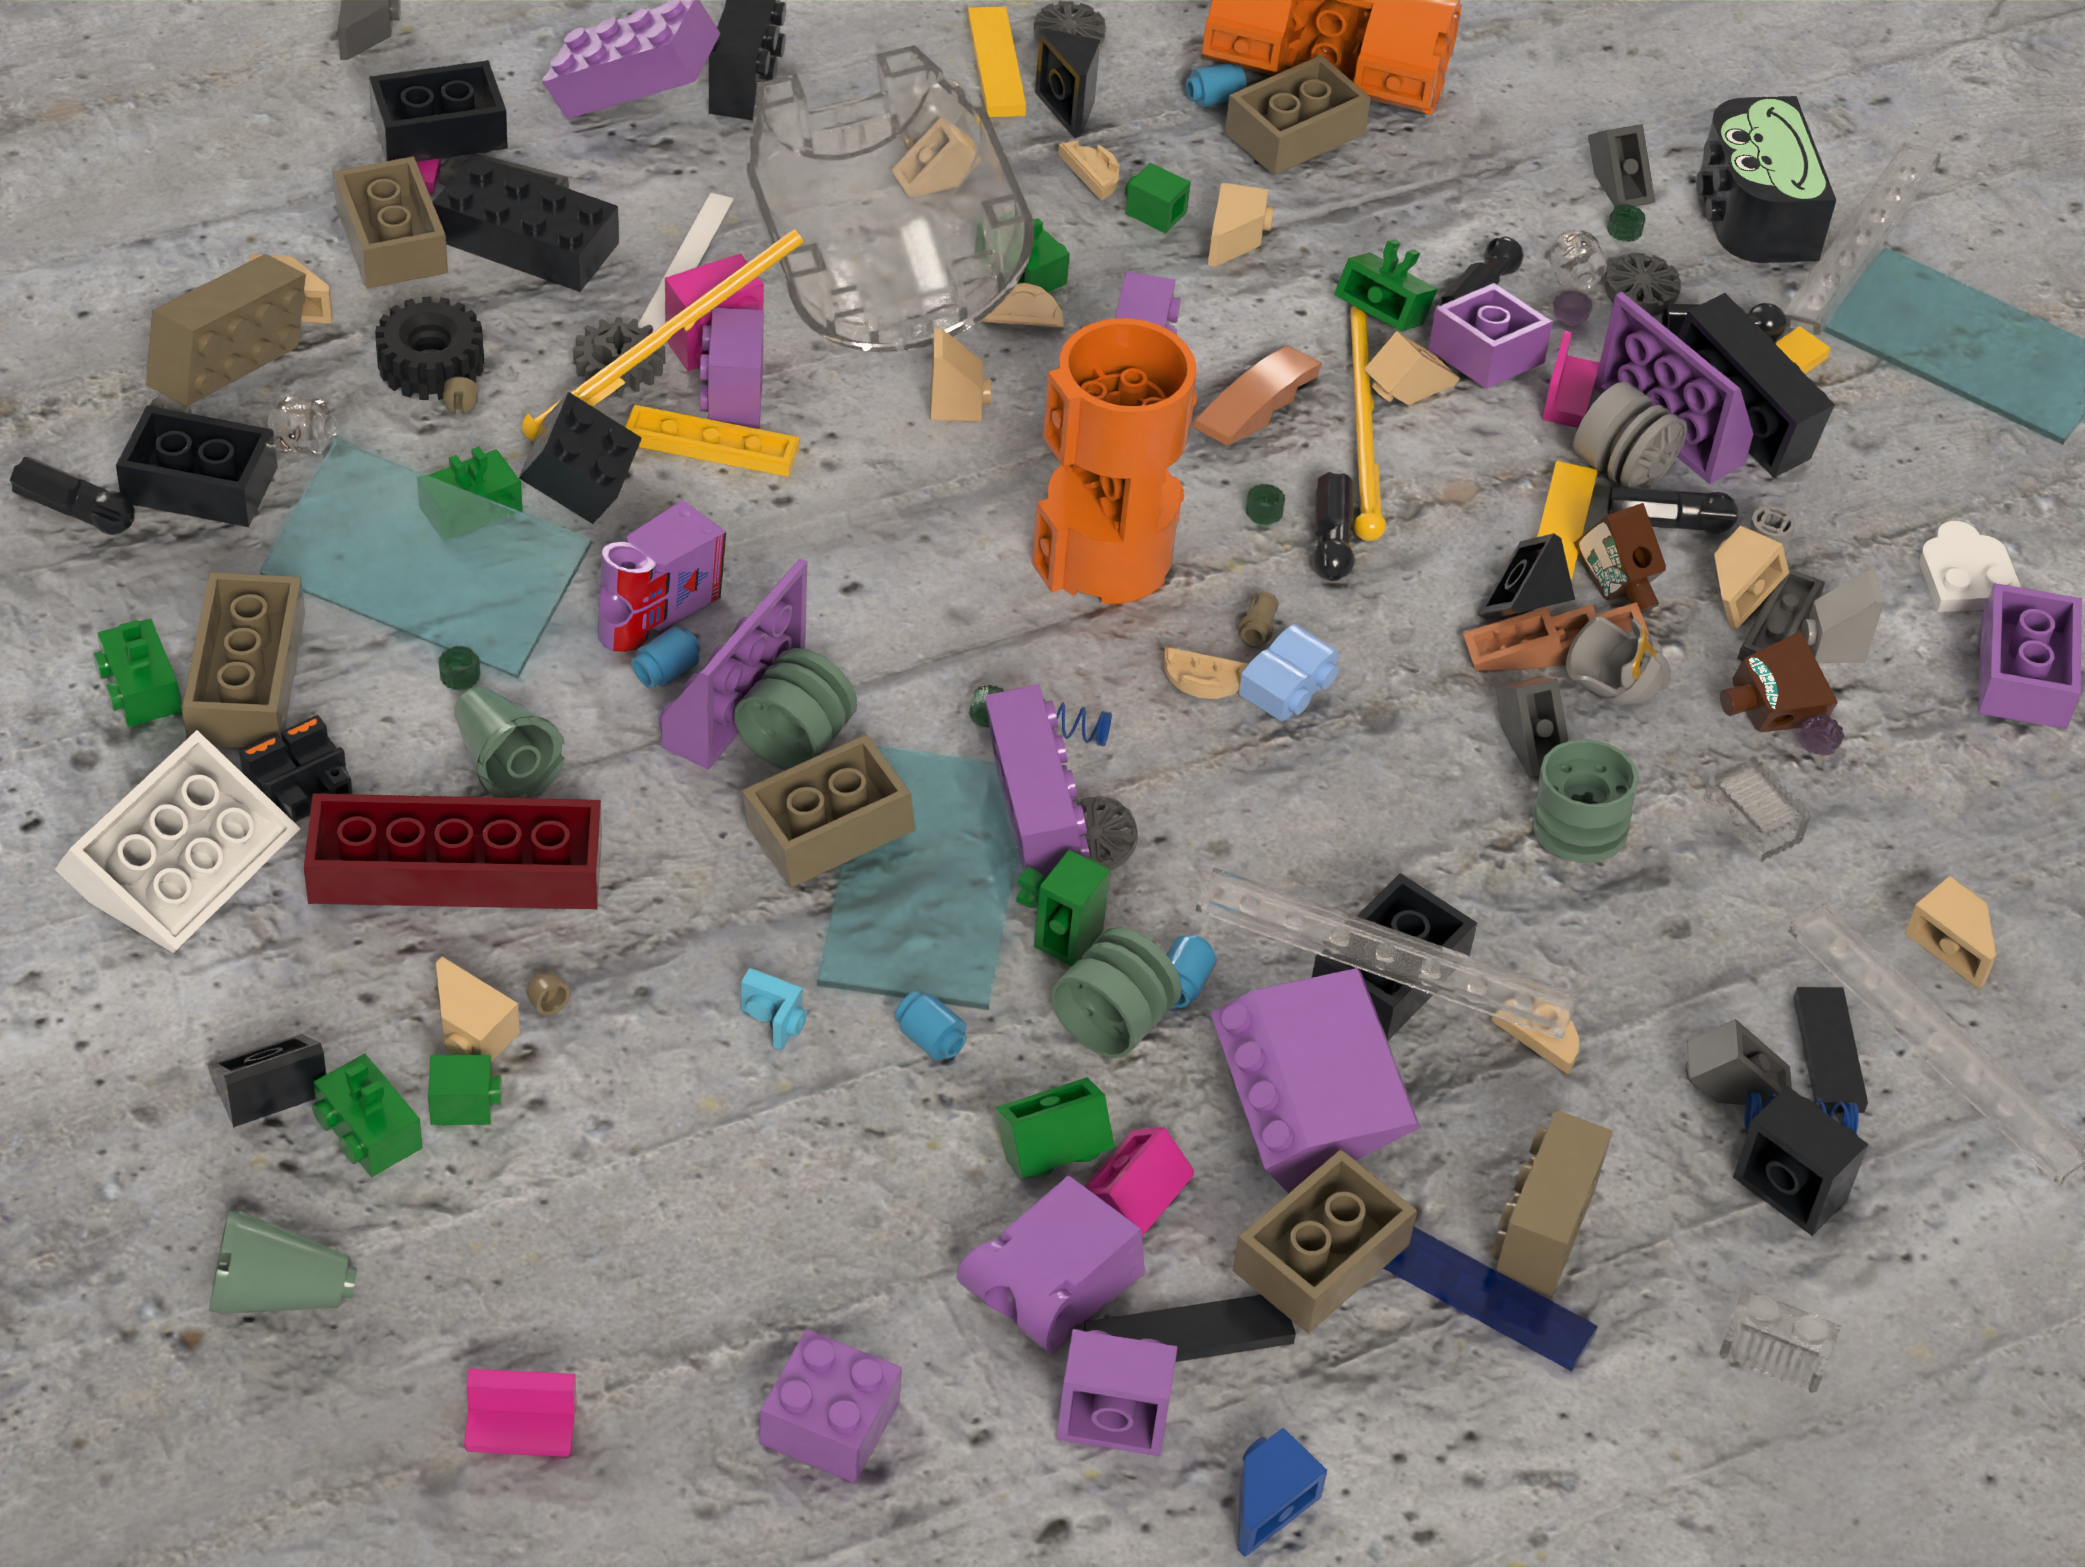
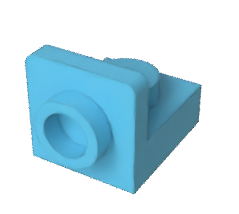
M749 968L741 981V1011L750 1014L759 1021L772 1022L773 1047L783 1050L791 1036H799L807 1018V1010L802 1008L803 988Z

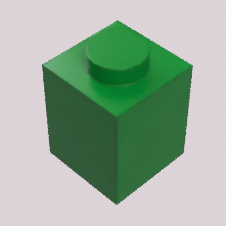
M1150 162L1138 175H1132L1126 184L1124 192L1125 196H1127L1125 214L1166 234L1187 213L1191 182Z
M430 1055L428 1084L430 1125H491L492 1105H501L502 1076L492 1075L491 1055Z

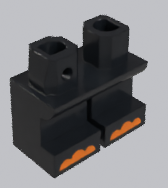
M319 715L281 731L282 740L275 734L239 751L242 773L293 822H297L310 815L313 794H352V783L346 769L344 750L341 747L336 748L328 737L327 726Z

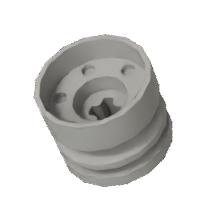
M1626 381L1615 383L1605 390L1587 411L1575 435L1574 453L1601 472L1607 470L1609 478L1621 484L1622 487L1650 489L1667 473L1678 457L1686 438L1687 425L1673 413L1670 414V411L1663 406H1653L1650 397Z

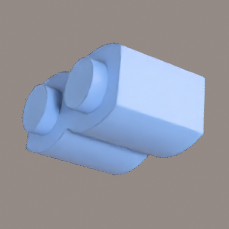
M1293 624L1276 638L1269 649L1262 651L1247 665L1241 674L1239 695L1281 722L1287 720L1292 714L1299 715L1306 709L1313 694L1321 688L1324 690L1329 688L1336 679L1339 672V667L1336 666L1339 650L1299 625Z

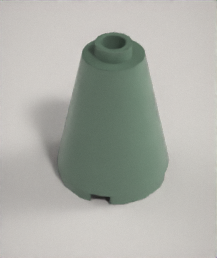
M486 687L469 689L457 700L454 708L456 722L480 783L493 797L513 798L526 793L531 798L540 794L554 782L563 767L565 758L561 752L562 743L565 745L564 737L550 721Z
M228 1210L208 1311L219 1314L338 1308L342 1297L352 1298L357 1268L348 1266V1255L242 1211Z

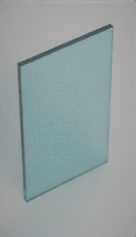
M1887 247L1882 250L1820 325L1819 330L2061 445L2066 442L2085 417V339Z
M335 440L259 572L261 575L301 577L304 593L519 678L593 543L587 537Z
M876 746L911 793L915 831L842 864L817 978V986L905 998L910 993L919 990L924 994L934 995L943 1004L989 1010L1018 849L997 765L995 762Z

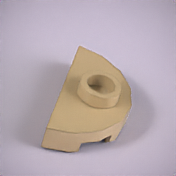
M1079 141L1059 144L1058 155L1100 201L1114 193L1119 184L1120 164L1114 154L1100 145H1097V149L1079 146Z
M1028 283L1008 285L995 293L985 306L981 321L984 323L1064 328L1062 311L1054 297L1043 288Z
M1165 647L1164 671L1169 681L1182 692L1198 698L1218 699L1235 694L1240 688L1241 674L1249 664Z
M1525 999L1507 1002L1493 1011L1491 1019L1493 1023L1567 1075L1569 1074L1578 1056L1579 1035L1573 1022L1561 1010L1544 1002Z

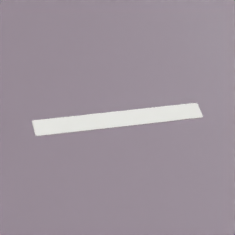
M715 193L709 194L638 323L639 328L651 325L654 332L665 324V278L697 268L732 204L733 198Z

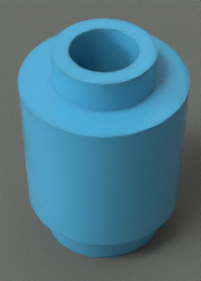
M1231 63L1193 69L1190 78L1186 80L1187 96L1199 108L1229 103V95L1247 88L1246 77L1240 65L1233 66Z
M672 626L637 650V656L631 659L633 671L640 682L647 688L653 689L657 685L664 687L699 663L698 653L701 650L696 637L689 630H682L677 626Z
M1196 935L1177 937L1166 954L1178 971L1182 985L1181 997L1173 1007H1187L1190 1002L1195 1001L1199 997L1217 962L1216 954L1209 942Z
M917 990L906 996L899 1004L894 1018L900 1024V1031L932 1059L952 1058L965 1045L967 1039L965 1035L967 1029L966 1022L934 995L924 994Z

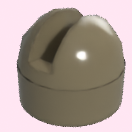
M453 377L444 383L443 402L446 408L452 413H456V409H463V414L468 413L474 408L478 397V385L474 381L464 377Z
M541 973L535 975L528 983L527 996L531 1005L541 1015L550 1016L558 1013L565 1007L570 998V988L557 975Z

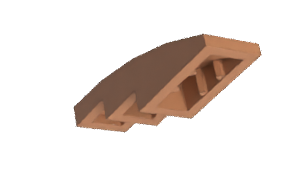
M1286 345L1258 362L1226 388L1195 419L1193 428L1229 446L1267 427L1273 411L1293 402L1297 388L1317 378L1322 363Z
M1635 602L1597 615L1591 604L1551 617L1547 606L1464 632L1463 637L1475 671L1523 670L1566 665L1568 651L1580 630L1594 617H1604L1627 633L1633 631L1631 620L1634 617L1648 634L1649 631L1639 606Z

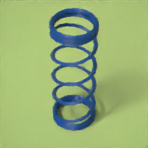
M1061 703L1056 716L1058 720L1062 711V733L1065 739L1072 736L1082 715V736L1085 743H1089L1097 732V746L1104 747L1106 745L1111 726V712H1101L1090 738L1086 740V708L1084 706L1081 707L1071 732L1066 736L1065 703Z
M1751 1091L1746 1099L1744 1123L1747 1130L1750 1128L1752 1119L1762 1111V1099L1758 1092ZM1772 1094L1771 1096H1769V1098L1766 1100L1763 1109L1769 1104L1770 1100L1773 1097L1775 1098L1777 1096L1776 1094ZM1816 1099L1814 1103L1816 1104L1817 1102H1819L1822 1106L1823 1112L1827 1114L1825 1105L1822 1102V1100ZM1842 1101L1837 1102L1829 1116L1833 1118L1838 1105H1842L1844 1108L1842 1125L1852 1129L1857 1134L1859 1122L1858 1105L1854 1102H1849L1847 1105Z

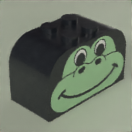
M1797 96L1735 98L1720 104L1713 114L1708 138L1704 145V155L1700 171L1696 177L1697 193L1699 196H1703L1706 204V219L1708 222H1712L1720 244L1732 255L1755 263L1820 261L1836 204V197Z

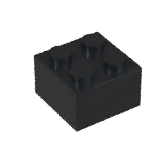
M567 392L544 419L519 479L594 524L618 498L642 437L572 393Z
M1787 1086L1752 1119L1733 1178L1813 1236L1847 1202L1869 1144L1859 1138L1852 1129L1841 1125L1819 1109L1813 1101L1802 1097Z

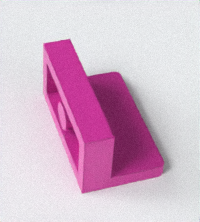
M1564 331L1542 420L1579 428L1583 417L1588 411L1600 362L1567 355L1572 332Z
M1165 1127L1132 1130L1084 1187L1141 1228L1142 1236H1144L1194 1176V1169Z
M488 1369L468 1370L466 1385L468 1415L464 1438V1448L467 1452L567 1457L571 1454L577 1405L575 1374Z

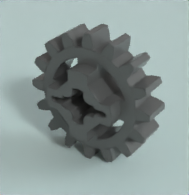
M616 317L615 323L608 324L604 319H600L599 328L597 329L587 325L585 327V336L577 335L576 346L573 347V363L576 365L577 376H585L587 381L653 332V326L647 325L639 328L638 319H633L629 324L623 323L621 317ZM665 346L660 347L622 375L620 378L626 383L616 389L617 394H623L626 387H631L633 391L639 392L640 383L642 382L652 386L654 384V375L662 376L663 364H666Z

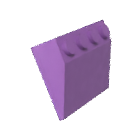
M1623 292L1616 294L1594 388L1602 394L1615 383L1626 381L1650 397L1653 406L1661 405L1669 410L1670 414L1673 413L1685 421L1687 434L1678 458L1707 483L1710 484L1743 466L1748 456L1753 438V430L1741 389Z
M799 558L748 617H743L739 620L733 635L728 641L714 649L708 664L699 674L694 673L689 678L684 691L675 702L671 701L666 704L659 718L662 748L709 770L737 737L739 731L735 724V708L754 684L760 681L766 670L783 651L792 648L805 649L807 561Z
M1358 968L1253 990L1210 1012L1264 1168L1288 1194L1340 1149L1356 1161L1421 1128L1363 975Z

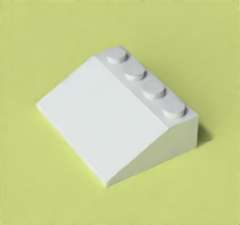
M196 730L67 851L54 870L89 903L170 952L175 953L301 828Z

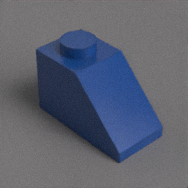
M1284 1428L1269 1439L1265 1437L1257 1439L1243 1455L1244 1465L1239 1489L1238 1551L1244 1557L1248 1556L1322 1497L1328 1470Z

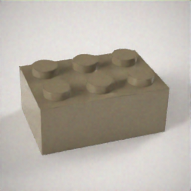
M1320 55L1229 95L1225 132L1270 173L1276 175L1365 135L1371 97Z
M414 156L333 171L336 208L366 288L386 286L448 273L446 235Z
M867 734L742 790L748 828L790 888L915 831L911 793Z
M1555 1110L1548 1128L1539 1125L1529 1153L1531 1156L1528 1163L1524 1162L1514 1187V1197L1512 1201H1507L1498 1225L1500 1231L1490 1258L1498 1260L1494 1281L1551 1302L1596 1190L1613 1130Z
M1340 1149L1238 1236L1232 1271L1309 1334L1410 1245L1417 1210Z

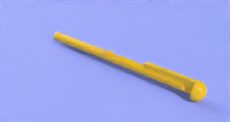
M793 229L570 393L592 407L626 383L620 378L622 375L662 347L673 334L682 328L685 333L689 331L696 321L802 245L804 241L801 236ZM560 400L535 419L529 413L526 414L522 421V431L528 440L535 441L544 419Z
M1352 306L1350 309L1360 496V515L1353 522V530L1360 539L1371 542L1378 540L1384 534L1386 520L1382 517L1379 465L1375 463L1372 422L1374 400L1371 395L1370 375L1364 370L1369 364L1367 313Z

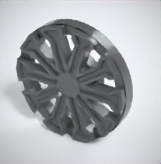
M1059 1L1058 5L1048 4L1041 9L1040 13H1037L1034 19V36L1039 43L1040 30L1047 28L1098 39L1101 46L1105 39V19L1099 11H1093L1094 8L1087 4L1080 3V5H1075L1074 1Z
M1629 253L1627 257L1622 255L1615 258L1612 264L1608 266L1604 286L1612 300L1615 299L1616 294L1624 292L1626 296L1647 313L1663 311L1664 304H1674L1677 301L1681 290V280L1677 269L1672 265H1667L1666 260L1655 255L1647 257L1645 253Z
M1099 797L1081 799L1077 806H1082L1083 813L1087 812V820H1085L1087 834L1082 835L1086 836L1090 857L1112 871L1126 862L1136 848L1138 829L1130 809L1125 808L1118 800L1110 798L1105 800L1099 799ZM1096 810H1103L1097 818ZM1125 827H1128V828H1129V829H1127L1126 831L1120 830V829L1125 828ZM1114 842H1115V843H1125V846H1124V847H1122V846L1117 847V846L1114 844ZM1106 853L1109 854L1110 859L1104 861V859L1101 858V856L1105 855Z

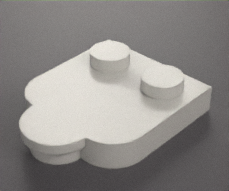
M1949 521L1942 524L1938 529L1936 538L1928 540L1923 546L1919 564L1937 612L1985 610L1994 583L2021 588L2005 546L1993 537L1979 535L1978 531L1967 523Z

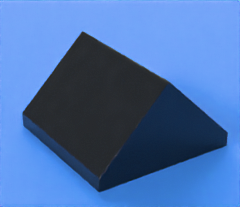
M1046 28L1039 32L1035 94L1074 138L1082 135L1095 103L1100 40Z
M1553 533L1520 541L1478 615L1483 619H1490L1575 600L1561 537Z
M303 1034L207 1066L233 1128L315 1100L313 1081L326 1075L324 1051L321 1043Z

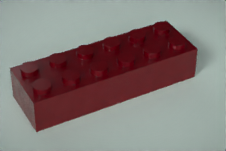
M313 794L304 859L308 904L598 910L602 846L601 800Z

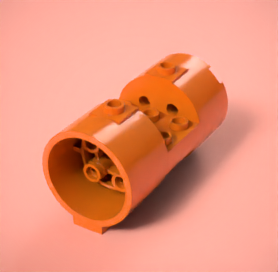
M1212 0L1209 16L1205 24L1202 54L1205 55L1206 60L1222 64L1231 63L1233 66L1240 65L1242 69L1271 76L1322 55L1368 94L1372 101L1432 115L1439 102L1445 84L1444 77L1449 60L1453 55L1462 4H1460V0Z
M1113 318L1091 323L1069 337L1060 353L1059 368L1048 371L1043 439L1061 465L1050 478L1047 499L1037 501L1032 565L1051 593L1064 589L1074 596L1079 591L1101 597L1102 604L1128 603L1142 599L1159 589L1165 582V576L1171 567L1177 522H1179L1181 502L1184 500V490L1180 480L1177 477H1172L1167 468L1180 458L1188 442L1193 407L1197 402L1194 390L1197 370L1194 355L1188 345L1175 333L1158 324L1132 318Z

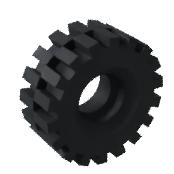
M431 296L422 297V303L415 304L413 299L404 301L405 308L401 309L398 305H395L389 309L390 316L383 314L379 319L380 326H376L375 330L378 370H380V377L383 382L388 380V387L393 391L402 387L403 396L411 398L413 393H419V400H429V394H437L438 400L443 399L444 383L448 379L464 377L476 383V375L481 377L484 364L482 325L480 321H477V316L472 310L465 312L464 304L457 302L454 306H450V300L440 297L439 303L432 302ZM428 349L440 350L439 352H434V353H422V352H420V351L428 350Z

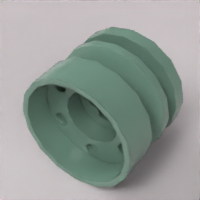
M792 648L783 651L777 657L760 681H757L735 708V724L741 738L755 754L765 762L779 769L787 770L824 752L832 739L838 735L857 711V696L851 682L841 669L826 657L808 649Z
M1591 739L1570 740L1555 746L1544 757L1540 770L1537 789L1538 796L1535 802V812L1532 821L1535 838L1545 850L1561 859L1578 863L1600 862L1615 856L1625 846L1629 833L1632 807L1639 779L1635 763L1622 750L1609 743Z
M1117 927L1108 929L1082 955V959L1078 960L1054 984L1051 1001L1055 1013L1065 1029L1080 1044L1096 1054L1109 1058H1121L1130 1053L1149 1033L1151 1026L1155 1025L1176 1004L1181 997L1182 985L1178 971L1173 963L1153 941L1137 931Z

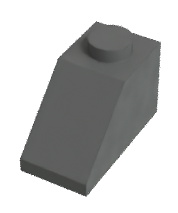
M342 0L338 21L340 60H349L391 37L393 20L400 21V0Z
M1643 124L1610 129L1588 135L1594 175L1616 210L1656 203Z
M1532 678L1497 686L1495 690L1503 732L1529 777L1540 776L1545 755L1555 746L1569 741L1558 679Z
M1736 1019L1687 1040L1688 1062L1685 1065L1687 1077L1695 1088H1700L1717 1103L1745 1105L1747 1096L1752 1091L1758 1092L1761 1095L1762 1107H1764L1766 1100L1772 1094H1780L1787 1086L1792 1089L1790 1066Z

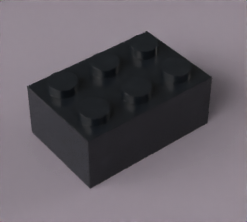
M780 0L726 1L717 26L721 34L709 55V114L755 121L760 105H767L770 91V83L768 81H775L778 68V59L776 57H783L785 50L786 34L780 33V26H783L785 22L786 2H780Z
M489 60L369 76L371 116L386 161L414 156L416 162L508 149L506 108Z
M147 405L116 463L120 493L129 498L133 505L244 527L250 526L278 468L273 429Z
M1399 873L1315 956L1312 978L1358 968L1363 975L1387 1041H1389L1469 959L1478 922Z

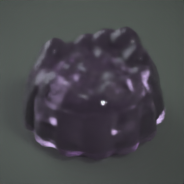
M1579 291L1562 292L1553 301L1554 315L1559 322L1562 321L1574 327L1577 323L1585 322L1588 319L1593 307L1592 300L1588 298V295Z
M1816 715L1815 717L1807 718V721L1803 722L1800 737L1803 746L1809 754L1829 756L1842 744L1844 733L1842 732L1843 728L1838 725V721L1835 719H1831L1826 715Z

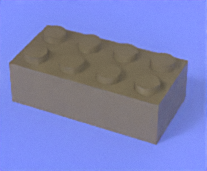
M264 254L152 310L146 386L185 406H189L298 348L301 339L300 324L302 307L305 302L304 287L306 274Z
M209 572L182 705L187 739L198 730L213 746L247 748L275 734L282 740L281 731L285 730L305 619L301 577Z

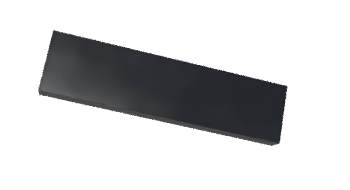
M1262 1295L1084 1321L1083 1331L1086 1332L1099 1330L1111 1336L1135 1340L1154 1339L1166 1345L1178 1346L1175 1362L1294 1344L1296 1336L1292 1320Z

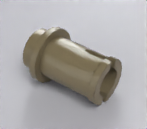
M1260 592V597L1255 593L1251 597L1247 615L1239 622L1238 631L1241 639L1250 646H1261L1268 642L1273 635L1272 621L1278 610L1279 603L1277 598L1271 593Z

